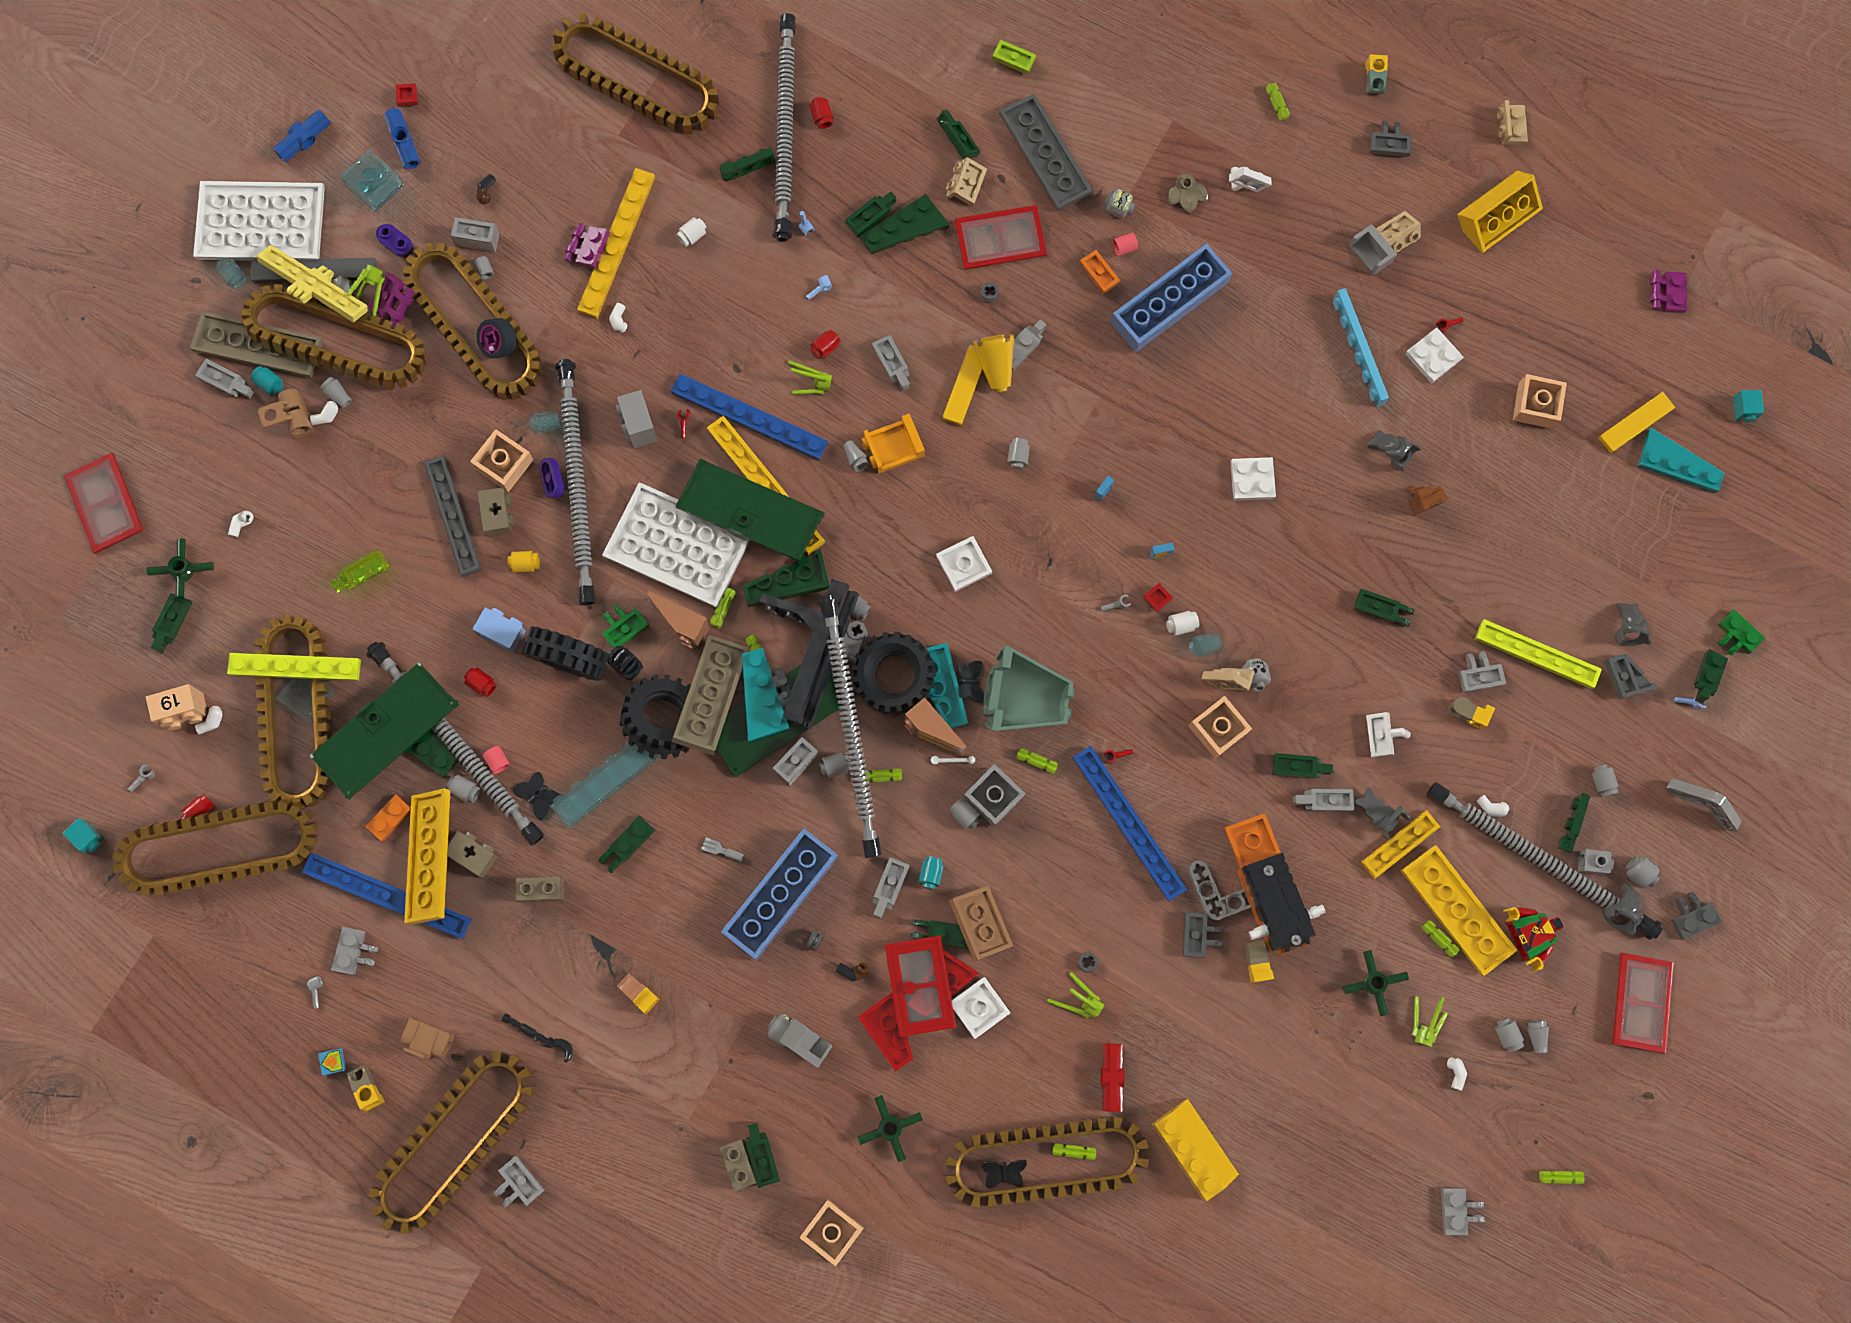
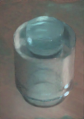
M222 258L217 262L215 270L228 286L237 289L246 282L245 273L232 258Z
M559 412L533 413V417L529 418L530 429L534 430L536 434L555 432L556 429H561Z
M1213 632L1192 637V642L1189 643L1190 650L1197 657L1217 653L1218 650L1222 649L1221 637L1219 633L1214 634Z

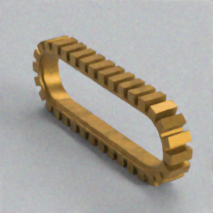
M438 242L437 248H435L433 243L425 244V252L420 246L416 248L414 253L417 258L409 255L406 259L408 266L403 268L404 282L407 288L409 287L415 291L413 299L419 304L431 322L434 323L435 327L456 351L468 369L471 370L483 388H487L488 392L493 396L498 394L500 399L508 400L509 393L514 400L521 398L520 390L525 395L532 392L529 384L535 387L540 381L538 375H542L543 369L537 349L532 341L527 338L524 331L520 329L516 321L512 319L509 312L505 310L501 302L497 300L493 292L489 290L477 272L475 273L473 267L467 262L462 253L459 254L457 249L451 245L448 248L446 243ZM434 260L449 262L455 267L493 317L503 318L512 325L516 334V345L527 358V369L520 379L505 383L498 381L489 373L420 285L419 274L427 263Z
M275 284L274 291H271L269 285L261 287L263 294H260L257 290L253 291L250 294L252 300L246 298L243 303L244 309H241V316L245 329L252 340L257 344L262 342L264 348L271 350L274 346L275 351L281 354L286 349L287 355L295 358L298 354L299 359L304 362H308L310 358L313 365L319 367L323 363L324 369L330 371L335 367L336 373L344 375L345 371H347L348 377L356 379L359 374L361 382L368 384L371 379L372 385L379 388L384 382L386 389H394L395 383H398L400 389L407 387L406 379L413 384L418 380L417 374L422 375L425 370L426 355L420 337L417 338L416 333L411 329L406 332L403 325L397 324L394 329L393 322L386 319L382 325L381 318L374 315L370 321L368 313H365L353 323L314 297L308 302L302 303L299 299L294 298L293 295L288 294L287 290L285 292L283 285ZM271 304H286L401 344L408 348L412 355L406 366L398 370H384L266 329L259 325L257 318L263 308Z
M283 615L282 621L277 617L269 621L273 629L264 626L260 632L266 637H257L255 645L262 648V650L254 651V654L273 655L274 644L282 634L289 631H300L308 639L310 656L320 657L328 655V648L321 644L326 642L324 635L319 632L320 629L310 621L297 615L295 618L291 615ZM255 677L256 686L264 688V690H256V698L265 701V703H257V712L265 715L257 717V724L266 728L258 730V738L267 741L266 743H258L259 752L267 754V756L259 757V765L268 767V769L260 770V778L268 781L262 784L264 792L270 794L268 797L271 800L277 799V802L282 799H292L291 807L297 801L305 805L302 810L306 809V805L314 807L319 804L316 796L324 799L328 792L323 787H332L333 781L326 777V773L316 764L315 781L305 793L290 795L283 790L279 781L274 677ZM311 679L315 751L330 739V737L324 736V734H332V725L324 723V721L331 720V712L323 709L331 707V702L329 698L322 696L330 694V686L321 683L329 680Z
M273 799L265 803H254L251 806L250 804L240 806L237 809L234 807L225 811H214L211 814H200L197 817L194 815L170 822H160L156 825H145L127 834L125 838L120 840L117 844L119 849L114 851L112 859L119 862L112 866L114 873H124L118 878L121 885L129 881L131 882L127 890L132 893L141 890V896H150L155 892V896H158L168 891L173 893L178 892L182 888L183 890H188L195 886L202 887L209 883L211 885L220 883L222 880L227 882L234 880L236 877L241 879L248 877L250 874L256 876L264 871L265 873H271L278 868L280 871L288 869L292 865L296 866L305 860L315 849L313 846L317 844L319 835L312 833L316 832L319 828L317 821L308 822V820L314 817L310 809L304 814L301 813L305 805L297 801L291 807L292 799H282L277 802V799ZM272 815L291 817L298 823L301 829L300 844L294 851L162 879L141 877L132 865L134 848L144 841Z

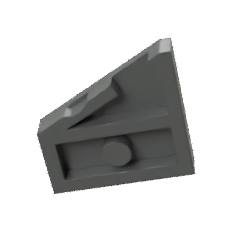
M1627 654L1604 661L1619 700L1658 688L1654 682L1650 683L1643 676L1644 672L1633 663V660Z

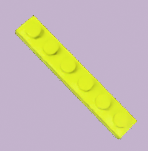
M1485 619L1481 621L1474 639L1590 689L1596 687L1602 670L1599 667Z
M229 653L227 674L230 676L359 681L361 660L359 658Z

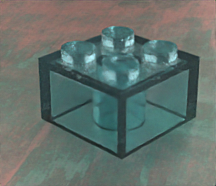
M370 149L340 176L346 188L374 212L381 208L404 186L399 175Z

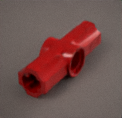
M1103 1044V1067H1101L1100 1082L1103 1088L1102 1108L1106 1112H1122V1088H1124L1125 1071L1122 1068V1044Z

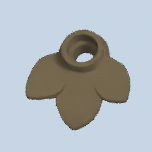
M1184 173L1177 178L1176 185L1169 191V204H1177L1179 202L1182 208L1190 214L1196 208L1198 201H1208V193L1206 188L1202 184L1197 183L1191 174ZM1184 180L1189 181L1188 187L1184 186Z

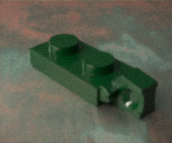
M948 110L941 111L936 119L948 139L957 149L959 155L963 160L967 157H977L980 154V150L962 123L955 121Z
M890 191L883 198L881 196L873 197L846 218L845 224L858 238L889 214L892 210L891 206L896 203V196Z
M173 593L169 595L152 629L154 641L150 648L163 654L167 645L172 644L193 603L191 600L186 598L176 599Z
M1711 649L1705 652L1693 684L1695 688L1699 689L1695 701L1701 704L1708 700L1710 695L1713 696L1717 692L1728 658Z
M1274 753L1272 775L1309 779L1321 778V774L1331 775L1333 773V764L1321 763L1322 759L1315 756Z
M1581 793L1577 798H1573L1570 806L1573 812L1571 818L1568 817L1565 822L1564 829L1567 832L1565 836L1559 838L1558 849L1569 853L1573 852L1588 807L1590 795Z
M757 1122L748 1125L751 1136L746 1137V1146L757 1186L760 1188L779 1182L780 1178L766 1133H760Z

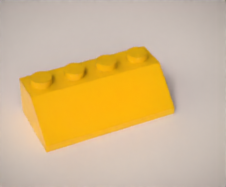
M1517 170L1457 214L1462 231L1480 252L1484 253L1543 209L1534 175Z
M1188 1099L1151 1124L1202 1200H1210L1224 1190L1239 1175Z

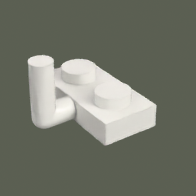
M1248 167L1231 168L1229 182H1231L1233 191L1247 188L1254 192H1259L1272 185L1271 177L1250 170Z
M1388 712L1366 715L1370 751L1373 758L1394 755L1393 737L1401 736L1408 739L1411 736V733L1404 728L1391 729Z

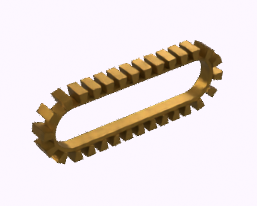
M578 14L580 24L574 26L568 17L562 21L565 33L557 28L553 33L555 44H552L555 60H558L559 67L565 74L570 70L572 78L579 81L581 77L582 83L590 86L591 83L593 89L599 92L602 88L603 94L610 98L613 93L614 100L622 103L624 100L625 106L631 109L635 106V111L642 115L645 111L646 117L653 121L656 116L657 123L665 126L667 122L668 129L674 132L677 129L678 123L683 124L684 134H693L691 124L697 122L701 130H705L709 127L706 114L716 119L718 114L717 104H719L717 89L713 88L712 79L708 75H705L701 80V74L698 69L693 67L690 73L688 64L681 62V65H679V60L673 56L669 60L667 53L660 50L658 54L657 48L650 44L647 49L645 41L638 39V42H636L635 36L630 33L626 37L624 30L617 27L615 31L613 24L606 22L604 25L603 19L598 16L595 17L593 25L589 24L587 14ZM577 34H594L698 89L704 95L705 103L701 110L693 115H679L572 58L566 52L567 44Z
M492 1052L493 1063L488 1064L486 1057L482 1055L475 1059L474 1062L480 1068L477 1074L472 1067H467L461 1074L471 1081L466 1084L463 1079L458 1078L452 1085L460 1090L461 1093L457 1096L454 1090H448L443 1098L452 1102L448 1107L444 1101H439L433 1109L442 1113V1115L438 1118L434 1112H429L424 1118V1121L433 1126L429 1129L425 1123H422L414 1130L423 1138L419 1140L416 1135H410L404 1142L413 1147V1150L410 1152L406 1146H401L397 1150L395 1155L404 1159L402 1163L396 1157L391 1158L385 1166L394 1170V1172L390 1174L387 1169H381L375 1176L385 1183L382 1189L370 1187L369 1197L380 1196L381 1206L370 1208L373 1217H378L384 1212L389 1216L381 1225L388 1231L394 1230L397 1221L402 1222L399 1234L414 1232L413 1220L417 1221L420 1229L433 1223L425 1214L429 1211L433 1217H437L444 1210L443 1207L435 1202L439 1200L444 1206L448 1205L454 1198L444 1191L448 1188L452 1194L458 1193L463 1185L454 1181V1179L458 1176L462 1183L467 1182L473 1174L466 1171L464 1167L468 1165L471 1171H476L482 1162L473 1158L474 1155L477 1153L481 1160L486 1159L492 1151L483 1147L484 1143L487 1142L490 1148H495L501 1140L492 1135L496 1130L500 1137H504L510 1130V1128L501 1124L504 1119L510 1126L514 1125L519 1117L510 1112L515 1108L519 1114H523L529 1106L520 1102L523 1094L534 1096L535 1087H524L523 1079L534 1075L530 1067H526L521 1072L516 1069V1066L523 1059L511 1054L508 1064L503 1063L505 1052ZM496 1066H503L511 1070L518 1082V1092L513 1102L420 1213L411 1218H404L395 1214L387 1200L388 1189L391 1183L487 1070Z
M1111 1117L1112 1128H1106V1118H1096L1095 1122L1098 1128L1096 1130H1092L1091 1119L1081 1120L1084 1129L1081 1132H1078V1121L1067 1122L1070 1133L1064 1134V1123L1053 1124L1057 1135L1051 1136L1050 1125L1040 1126L1043 1137H1036V1127L1026 1128L1028 1139H1022V1129H1013L1012 1132L1015 1138L1013 1141H1008V1130L998 1131L1001 1142L994 1143L995 1132L984 1133L987 1144L980 1145L981 1134L970 1135L974 1146L966 1149L962 1140H959L954 1145L961 1152L957 1160L947 1155L945 1165L955 1166V1175H945L947 1185L958 1181L961 1188L953 1195L960 1202L966 1192L973 1195L970 1206L980 1208V1197L987 1196V1207L997 1206L994 1195L1001 1194V1205L1011 1204L1008 1193L1015 1192V1203H1023L1025 1199L1022 1191L1028 1190L1029 1201H1038L1039 1197L1036 1189H1043L1044 1200L1053 1199L1050 1187H1057L1056 1197H1068L1065 1185H1071L1070 1195H1082L1078 1185L1080 1183H1085V1194L1096 1193L1092 1183L1098 1181L1099 1192L1110 1191L1106 1181L1112 1179V1190L1124 1189L1120 1178L1127 1176L1131 1184H1135L1140 1179L1132 1170L1136 1164L1145 1169L1147 1168L1149 1159L1138 1158V1149L1149 1147L1146 1139L1135 1142L1132 1138L1140 1130L1135 1124L1130 1123L1126 1131L1121 1130L1120 1126L1123 1118ZM1111 1131L1123 1134L1130 1141L1133 1149V1158L1129 1167L1122 1173L980 1193L966 1188L959 1175V1166L963 1157L975 1149Z

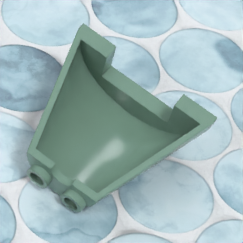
M1004 646L996 656L998 662L991 667L987 679L983 706L984 716L988 717V721L985 722L986 727L989 730L998 731L1067 724L1071 718V709L1068 708V702L1073 699L1075 694L1074 682L1010 646Z

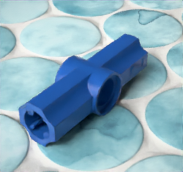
M400 108L388 109L384 113V117L404 169L417 168L421 161Z
M316 110L304 122L293 124L288 131V135L274 146L273 150L283 161L287 162L301 149H309L315 143L316 136L331 124L330 120L321 110Z

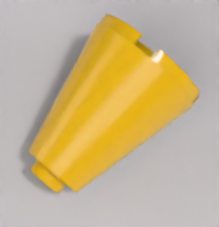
M1009 334V338H1005L1004 335L981 338L982 343L978 344L977 340H974L973 346L990 388L995 389V392L1007 391V387L1011 386L1014 335Z

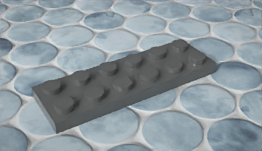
M1035 94L999 111L1000 117L1057 211L1093 193L1091 186Z

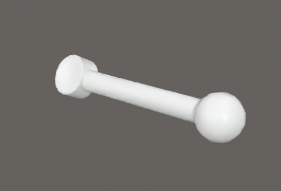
M933 756L931 763L933 765H937L940 762H968L973 764L975 763V757L938 758Z

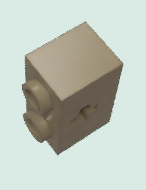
M503 487L478 491L482 526L485 535L491 537L512 533L511 526H514L515 523L513 514H509V506H512L510 494H507ZM496 509H500L498 515H495Z
M457 831L448 844L447 856L481 878H484L498 857L493 854L495 849L486 843H483L482 846L475 842L477 837L467 831L464 834ZM469 849L476 853L474 857L467 853Z
M561 877L516 878V901L520 903L564 901V879Z
M743 1139L720 1147L734 1191L757 1183Z

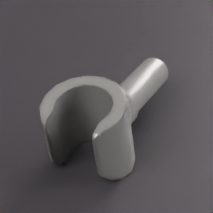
M1122 595L1118 601L1101 606V611L1113 608L1127 609L1131 603L1125 605L1122 600L1127 599L1129 596Z
M141 766L139 770L140 776L128 790L132 792L144 780L153 779L155 772L152 770L149 774L144 775L149 766Z
M316 976L309 979L307 983L312 993L314 1009L319 1008L317 989L323 987L322 978Z

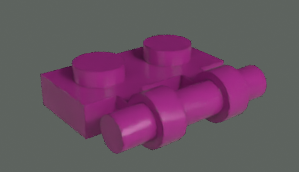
M579 223L577 229L573 230L571 235L573 238L570 245L566 247L564 260L571 263L573 257H577L575 262L579 266L596 269L610 232L605 228L589 226L587 233H585L586 226ZM580 241H583L581 248L578 249Z
M1653 270L1652 278H1650V286H1652L1650 303H1652V310H1660L1661 304H1664V312L1685 313L1687 311V273L1667 271L1663 279L1660 277V270ZM1660 287L1664 288V295L1661 294Z
M387 272L381 287L376 314L382 319H388L389 315L392 316L390 321L396 327L399 321L403 320L405 316L403 313L407 306L411 305L415 291L408 287L405 293H403L402 291L406 284L394 274ZM375 296L373 297L369 305V308L371 310L373 309ZM397 300H400L399 305L395 309L394 306Z

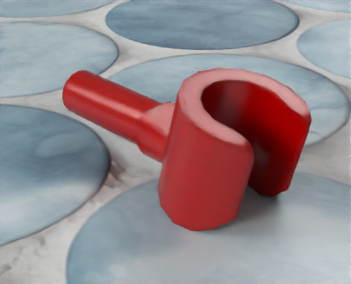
M1442 318L1437 321L1436 325H1445V328L1440 329L1441 333H1445L1448 327L1463 322V318L1451 321Z
M681 409L676 415L678 420H680L681 438H686V420L691 416L689 409L686 410V417H682Z
M1130 749L1122 752L1107 750L1104 752V755L1111 753L1114 757L1112 760L1106 761V763L1112 764L1117 758L1132 755L1133 750Z

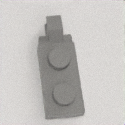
M1041 319L1033 327L1030 325L1027 328L1025 327L1014 339L1012 371L1040 344L1043 338L1041 333L1046 329L1047 325Z
M888 335L873 342L872 348L893 384L897 382L902 392L909 389L910 383L907 377L910 374L908 367L892 337Z
M208 359L204 360L195 374V377L231 396L238 397L241 394L251 399L254 391L245 385L247 381L240 375Z
M1353 789L1305 790L1304 795H1295L1293 797V805L1305 806V810L1352 812L1354 811Z
M892 857L889 858L873 897L872 903L877 905L873 916L881 919L885 909L891 910L892 906H894L910 867L909 864Z

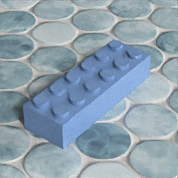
M1206 243L1112 314L1110 324L1136 353L1227 285L1233 273Z
M803 828L721 933L757 961L838 859V854Z

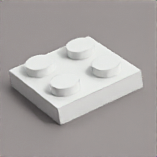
M1435 328L1405 353L1431 384L1464 358L1438 328Z
M1273 457L1231 459L1234 501L1276 498Z
M974 536L936 554V558L955 592L992 574V570Z
M985 977L952 1000L953 1010L974 1039L1010 1014V1011Z

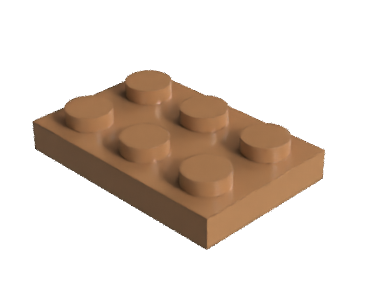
M989 886L949 900L974 962L1013 947Z

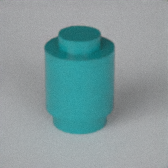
M259 366L251 374L253 383L270 396L279 394L284 386L283 379L268 368Z
M926 857L922 863L918 881L922 884V888L935 890V887H940L944 868L942 865L943 860L936 857Z

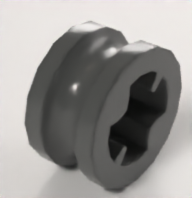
M991 282L985 283L981 287V299L986 303H993L997 300L999 294L998 286ZM986 290H993V296L991 294L987 296Z
M814 929L806 947H813L814 951H817L824 933L818 934L817 930Z
M1085 952L1080 956L1078 966L1083 972L1091 973L1098 966V958L1091 952ZM1091 957L1094 966L1085 968L1083 966L1085 963H1082V959Z

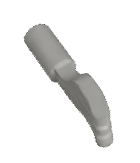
M705 838L701 850L714 855L721 853L728 858L742 862L744 854L729 848H723L720 842Z

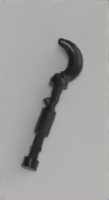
M507 1013L502 1017L501 1021L519 1028V1031L531 1038L534 1037V1041L541 1040L542 1043H545L544 1046L546 1048L555 1046L562 1048L565 1053L564 1062L567 1063L571 1059L573 1048L567 1040H553L552 1037L546 1038L544 1035L537 1033L534 1028L512 1019Z

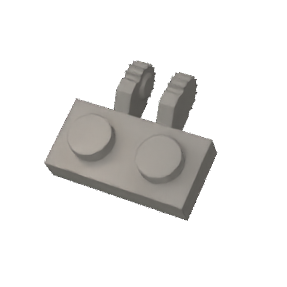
M1481 651L1478 654L1480 668H1477L1472 653L1466 655L1469 670H1463L1458 673L1463 693L1506 685L1502 664L1490 666L1485 651Z
M342 927L331 970L355 975L358 963L374 966L375 961L372 959L359 957L362 949L374 953L378 951V947L363 944L365 931Z
M516 1155L498 1170L506 1182L493 1193L497 1197L504 1193L509 1186L512 1187L515 1192L502 1203L506 1208L518 1197L528 1206L545 1189L518 1155Z
M1441 1188L1444 1235H1468L1467 1222H1485L1484 1216H1467V1207L1481 1208L1484 1207V1202L1466 1201V1189Z

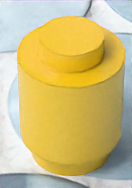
M533 551L511 552V556L507 558L508 568L512 569L513 573L534 572V570L540 567L539 554L533 553Z

